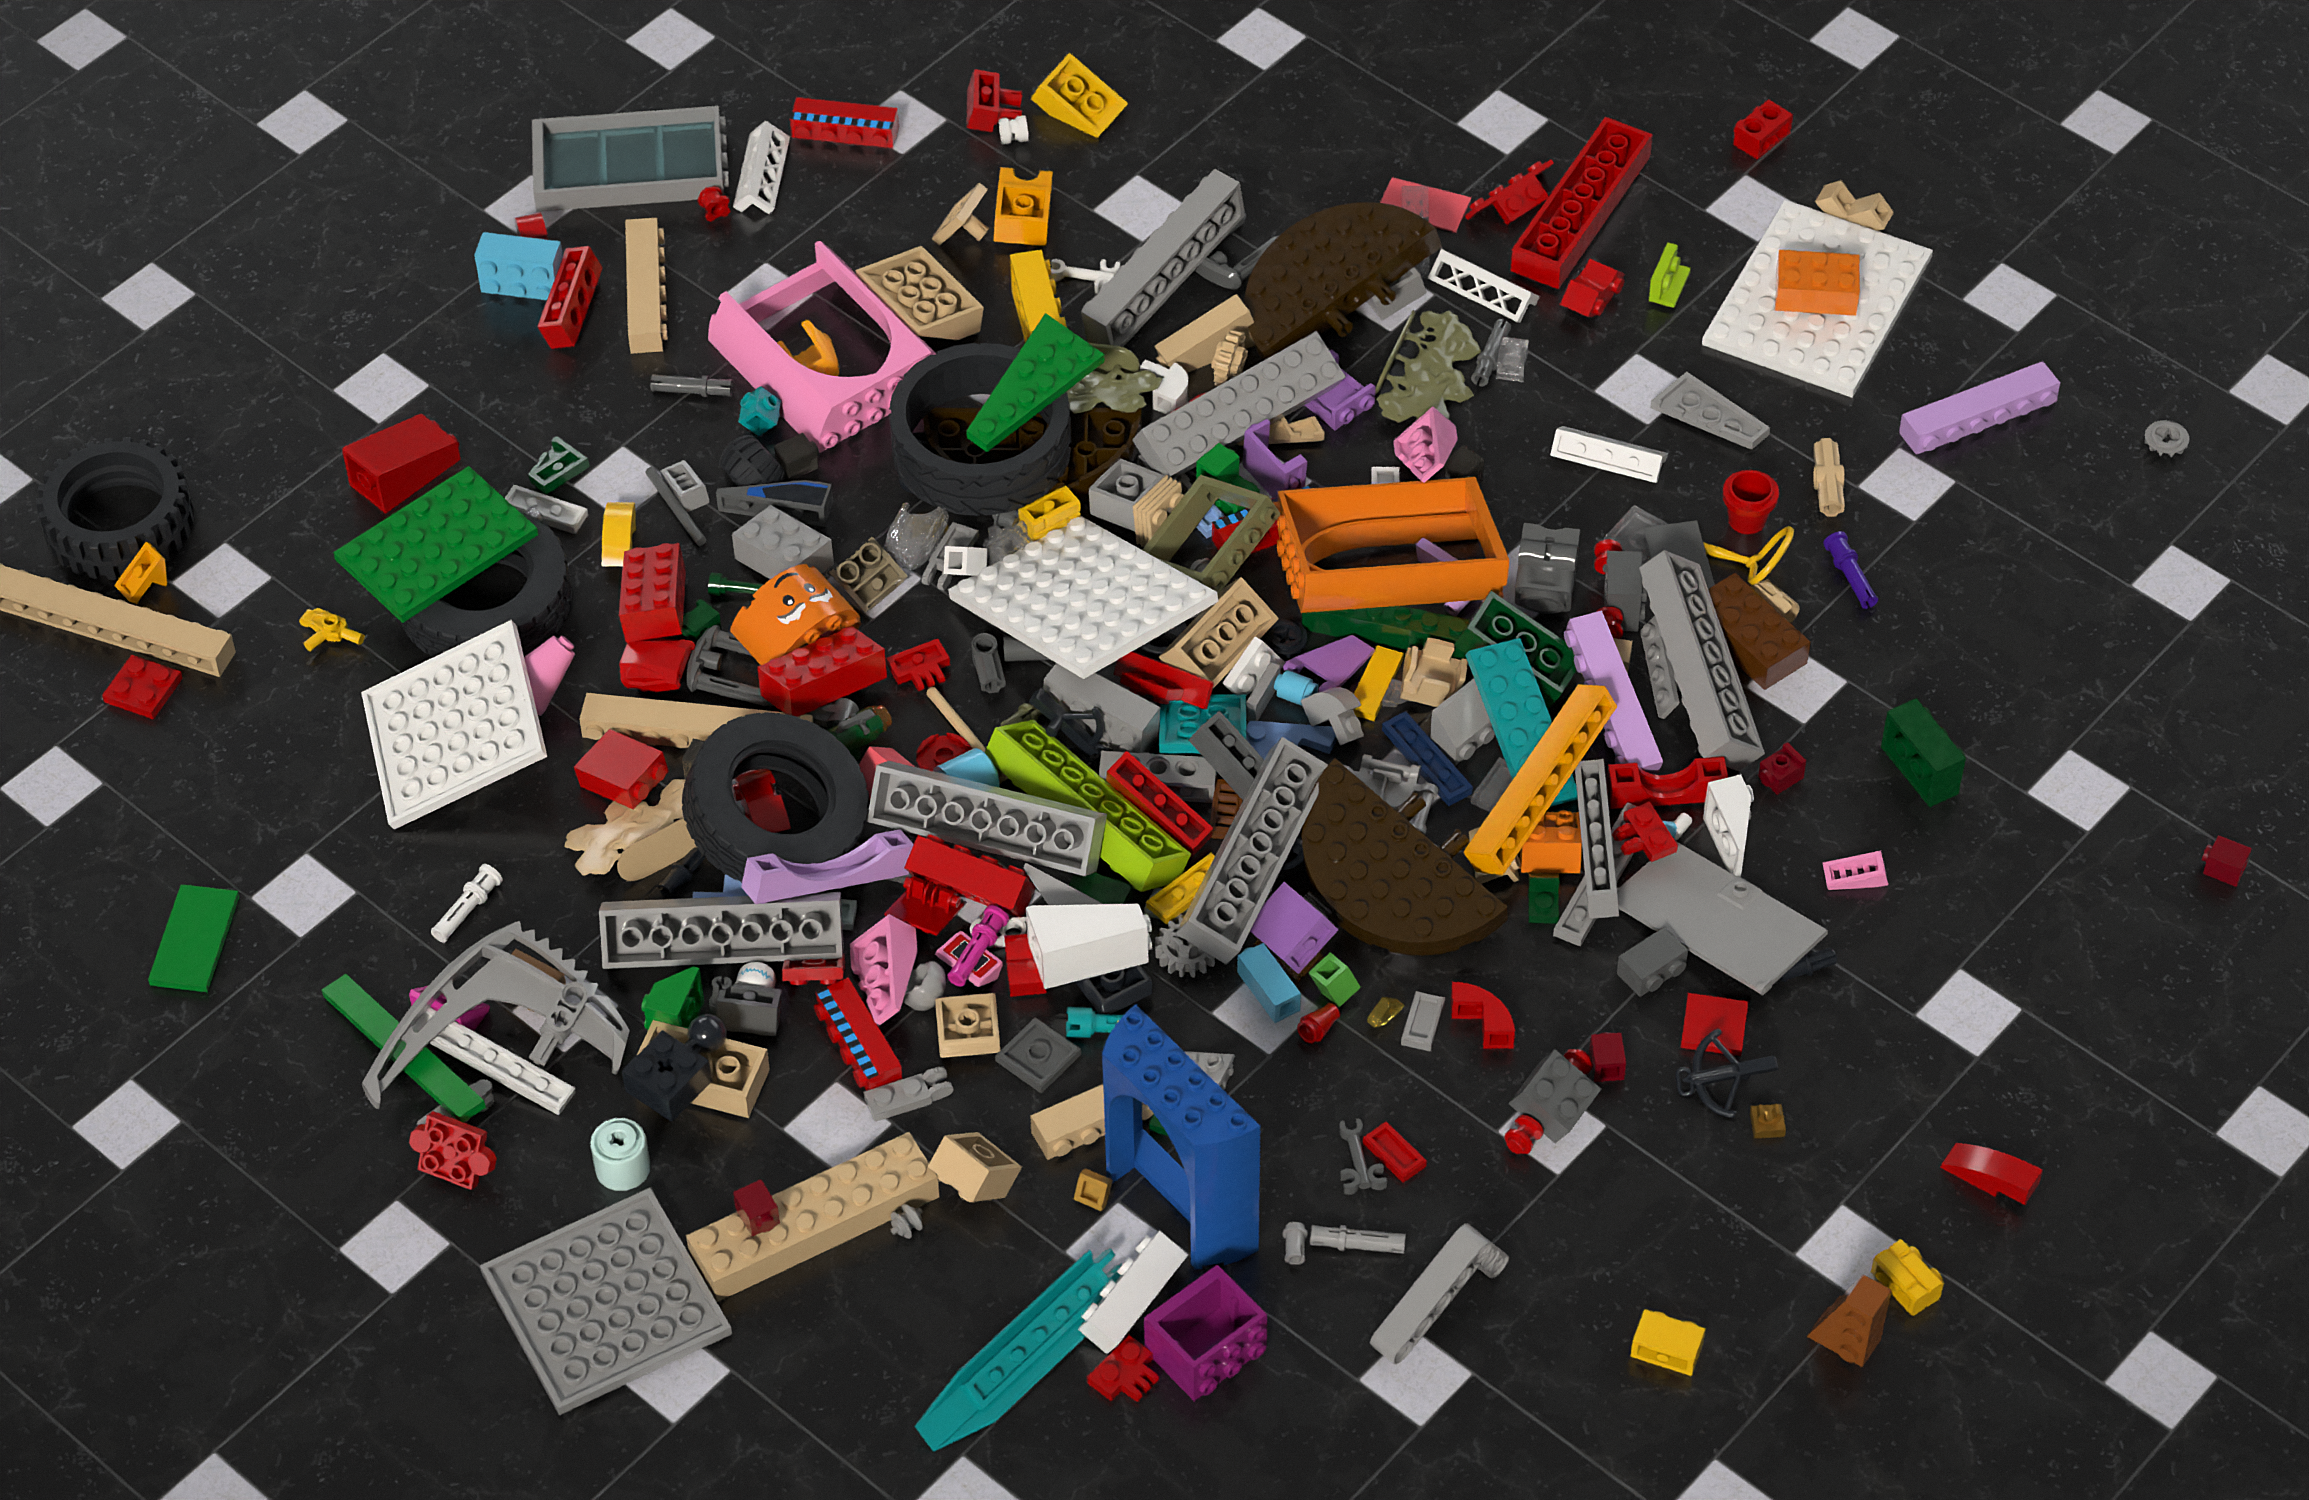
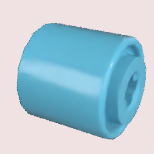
M974 748L934 767L933 772L1000 788L999 776L993 762L978 748Z

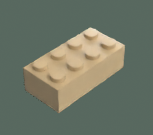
M1242 577L1227 585L1218 595L1219 602L1203 610L1159 656L1163 663L1214 682V688L1235 666L1254 637L1260 639L1279 618Z
M653 1020L638 1054L662 1030L684 1044L688 1040V1029ZM726 1039L723 1046L717 1051L700 1053V1055L709 1060L712 1082L691 1103L749 1118L770 1070L767 1049Z

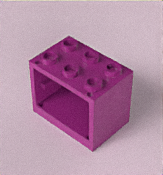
M1216 1265L1144 1317L1145 1347L1153 1352V1360L1195 1401L1202 1395H1209L1214 1391L1218 1383L1226 1377L1231 1378L1235 1376L1245 1363L1251 1359L1259 1358L1267 1348V1314Z

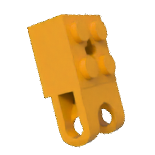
M1000 167L994 242L1046 246L1052 171H1039L1037 178L1025 181L1014 176L1013 168Z

